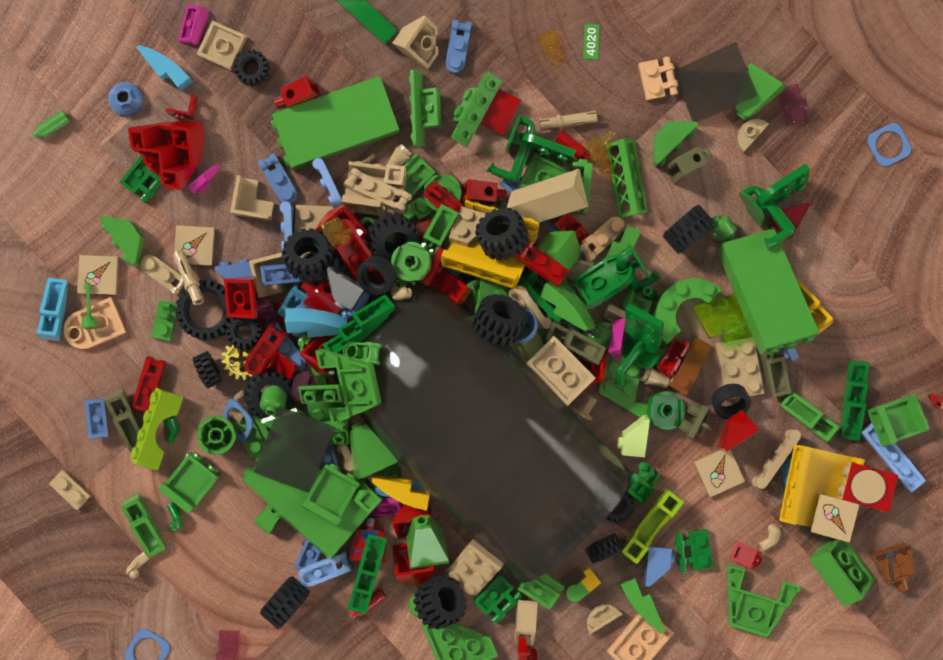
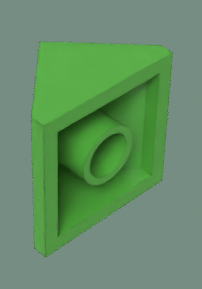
M551 231L537 248L569 270L582 254L575 231Z

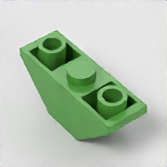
M669 121L653 137L652 165L654 167L658 164L662 166L670 158L668 154L672 150L676 153L683 146L682 141L686 137L690 139L697 132L695 128L698 126V123Z
M101 216V227L114 238L111 241L117 249L123 251L124 255L122 257L126 263L136 267L139 266L145 238L135 223L129 220Z

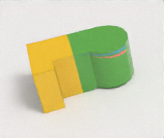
M588 565L582 570L585 575L566 587L565 592L570 601H580L601 584V581Z

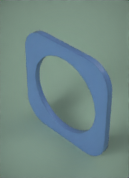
M891 123L871 133L867 138L868 146L876 161L883 167H887L911 153V145L902 128L896 123ZM890 131L899 135L903 148L897 157L885 158L878 153L876 140L881 133Z
M230 399L222 417L229 420L231 408H237L242 412L247 428L243 434L236 431V439L244 443L251 433L254 422L250 414L236 399Z
M141 629L136 633L125 652V660H136L134 657L136 643L143 638H152L161 647L159 660H165L170 651V644L153 632Z

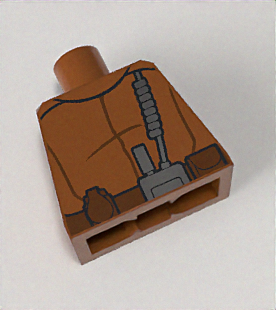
M903 542L870 553V557L884 582L888 584L895 583L898 592L909 589L906 579L915 576L910 544Z

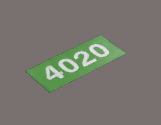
M584 24L583 59L598 60L600 24Z

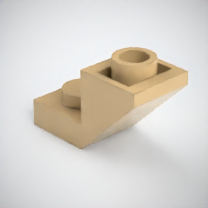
M518 600L514 644H518V637H526L527 645L533 646L536 634L538 602Z

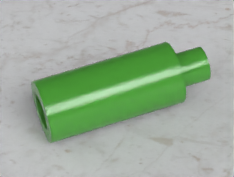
M62 110L36 126L37 130L32 134L36 139L41 136L46 138L71 121Z

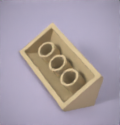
M580 169L512 191L507 208H512V211H518V214L522 217L531 218L539 223L587 208L588 202Z

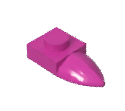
M218 163L189 184L187 187L195 195L204 193L208 189L209 181L218 171L220 164Z

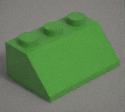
M831 538L816 549L809 559L843 607L862 600L875 581L868 568L846 541Z

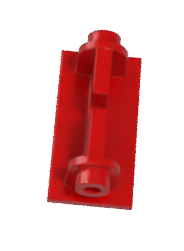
M436 181L430 184L426 189L427 191L423 194L438 209L441 204L456 212H459L460 208L464 207Z
M674 337L657 369L669 379H672L673 375L677 373V368L686 351L689 350L690 343L687 340L681 342Z

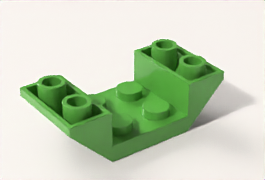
M299 386L301 403L307 404L310 416L308 432L311 445L350 444V418L332 425L328 409L332 405H345L341 386Z

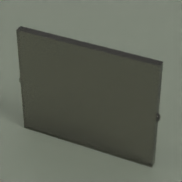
M737 42L673 71L692 122H700L757 96Z
M279 406L253 472L309 493L335 427L313 419L308 415Z

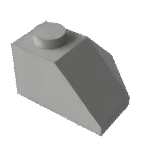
M328 266L326 271L335 304L342 309L347 307L351 310L364 291L358 281L341 271L336 273L334 272L335 269Z

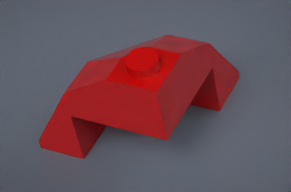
M175 121L128 128L130 147L135 153L138 152L143 157V163L148 169L159 176L161 179L160 183L164 188L182 190L201 160L205 143L203 123Z

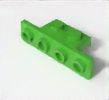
M413 69L410 70L409 77L412 109L410 116L412 123L411 140L414 146L423 148L425 147V129L441 127L440 89L437 87L423 89V74Z
M487 71L477 88L466 90L463 95V102L454 112L455 117L452 121L457 126L451 139L464 147H468L502 83L501 79Z

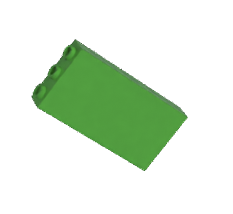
M380 76L272 113L273 120H271L274 131L278 130L280 136L277 138L280 149L284 148L286 153L283 156L287 167L290 166L293 171L311 165L316 158L325 160L400 133Z
M774 228L724 242L717 249V253L760 355L765 353L772 355L779 352L781 348L788 350L796 347L801 342L808 344L814 341V337L819 333L781 243L770 247V249H767L765 245V238L769 239L777 235Z
M284 436L280 439L276 437L268 445L271 449L266 454L262 452L255 461L258 463L254 468L249 466L242 474L244 476L242 482L325 557L331 559L369 514L352 497L341 515V520L337 526H333L303 509L301 505L321 470Z

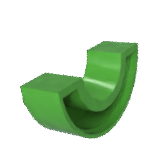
M698 278L685 279L668 287L659 296L653 311V316L664 322L662 343L664 345L668 344L681 331L675 316L677 308L683 301L692 299L705 305L722 289L710 281Z

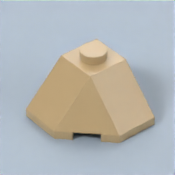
M422 16L404 26L392 44L404 55L424 68L429 69L439 54L438 46H436L438 27L426 16Z

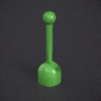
M90 283L84 284L87 315L82 319V329L98 328L97 319L91 315L90 289L92 285Z

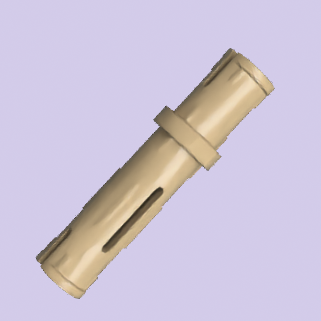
M595 110L560 116L559 114L556 117L539 119V126L541 131L556 128L557 130H562V127L597 123V114Z
M178 250L174 252L173 257L184 280L185 290L189 292L194 305L203 303L205 300L199 288L200 283L195 279L184 251Z

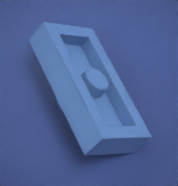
M104 399L84 401L88 440L108 438Z

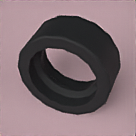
M371 256L358 267L357 280L367 292L374 295H382L395 283L396 271L388 260L380 256ZM368 267L378 270L384 277L385 283H379L374 280L368 271Z
M726 384L718 388L711 397L715 413L718 417L726 420L740 411L746 413L751 406L749 395L740 384ZM730 398H740V400L733 405L721 406L723 402Z

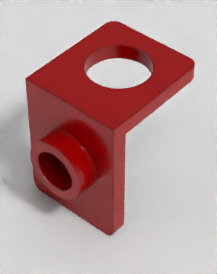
M191 94L188 112L168 108L165 109V112L173 115L178 120H185V118L194 119L198 97L195 94Z
M276 351L263 359L259 373L262 374L274 368L288 380H291L297 365L282 353Z

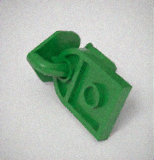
M519 115L505 153H509L512 144L519 146L511 171L500 169L492 163L486 172L511 182H517L521 177L530 150L538 152V155L544 158H555L556 162L562 165L571 164L576 150L536 136L533 121ZM519 124L527 126L525 133L520 134L516 132Z
M806 163L766 190L757 186H750L739 192L747 212L758 226L764 225L765 216L763 212L767 211L782 230L772 238H765L767 249L779 244L795 231L794 225L777 203L787 201L791 194L796 191L801 192L807 187L810 168ZM752 194H755L758 198L756 202L751 197Z
M627 244V248L620 252L619 255L605 258L572 280L592 310L626 287L638 293L643 286L651 285L656 280L661 279V276L655 270L649 275L633 247ZM638 268H640L646 276V278H644L640 282H638L634 276L635 270Z
M533 270L529 274L524 273L517 285L525 287L532 300L538 305V308L541 307L546 311L545 315L550 320H555L558 323L562 318L553 313L556 306L540 297L543 287L537 281L539 275Z
M629 304L625 310V334L627 339L624 342L622 357L625 359L616 371L615 384L618 388L626 386L625 374L633 364L649 369L656 364L661 356L659 347L662 344L664 322L632 304Z

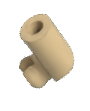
M396 283L389 289L392 298L396 301H401L405 298L409 299L412 296L410 288L398 287Z
M776 524L768 526V538L758 543L763 552L776 545L779 541L781 530Z
M143 551L127 567L126 574L131 579L139 576L140 572L137 569L151 557L148 558L145 551Z

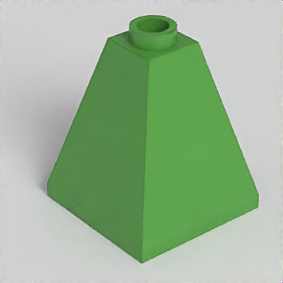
M750 63L735 108L737 110L736 115L744 120L747 117L751 118L782 93L787 86Z
M361 421L351 426L352 430L349 431L353 475L357 479L367 477L398 462L396 457L367 424H362Z
M430 515L414 517L406 535L410 570L449 563L444 529Z

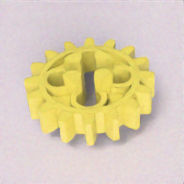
M233 345L232 347L226 346L225 348L228 352L222 353L226 359L222 360L221 363H226L227 366L223 369L230 370L229 376L236 374L235 379L239 380L242 376L243 380H247V375L250 377L252 375L241 371L243 363L237 361L232 364L230 362L232 357L242 358L239 348L236 349ZM251 347V350L249 351L245 349V351L243 352V356L248 357L251 351L253 350V347Z

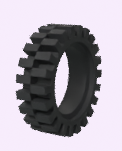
M199 280L201 293H213L222 301L224 311L221 320L210 328L197 326L190 317L189 309L192 299L186 290L183 293L180 292V298L176 300V320L179 321V326L184 329V332L194 338L203 340L217 339L226 334L227 324H230L231 318H235L227 317L224 286L211 280Z

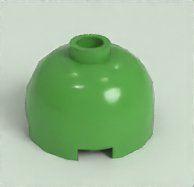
M209 417L198 427L197 442L206 453L213 455L223 454L229 451L235 444L237 438L236 428L225 417Z

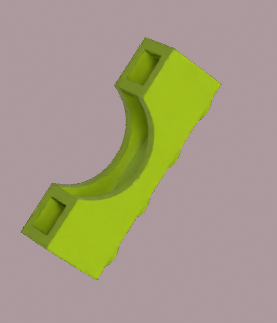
M156 388L155 392L151 394L149 409L143 417L144 424L137 434L138 441L136 447L131 451V462L138 466L158 471L164 451L156 443V430L164 419L178 415L183 400L182 396Z
M665 489L623 543V549L620 551L638 564L648 551L656 534L668 520L673 518L684 501L668 489Z

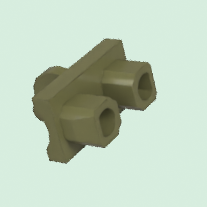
M690 403L686 412L695 417L692 422L683 419L678 426L681 431L686 433L685 436L693 439L697 431L701 435L704 434L706 429L712 431L713 427L708 425L712 418L706 416L704 422H702L709 407Z

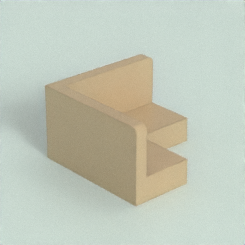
M237 175L230 210L231 214L272 222L275 203L256 199L259 187L258 180L247 179Z
M283 252L249 261L259 298L286 291L284 284L262 286L260 266L285 264Z

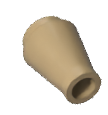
M401 144L395 148L387 164L402 166L411 158L413 153Z
M643 368L641 371L640 380L643 381V384L663 388L668 386L670 379L655 368Z

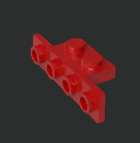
M341 219L340 223L349 238L334 249L353 278L357 280L358 267L368 257L375 255L372 252L370 253L366 240L357 233L355 223L349 219ZM368 267V271H372L379 283H385L384 277L378 270Z

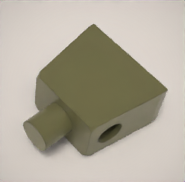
M696 147L673 159L664 169L674 184L708 163L707 160L712 158V153L709 148L701 150L700 147Z

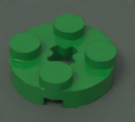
M662 391L649 398L647 415L652 426L662 430H671L676 428V425L683 420L685 406L683 401L676 396L677 394L670 391ZM665 405L666 408L669 409V412L666 413V416L663 413V408Z

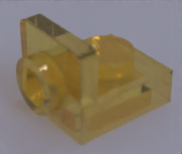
M339 217L321 225V230L333 247L338 244L342 246L350 241L353 230L351 228L346 229Z

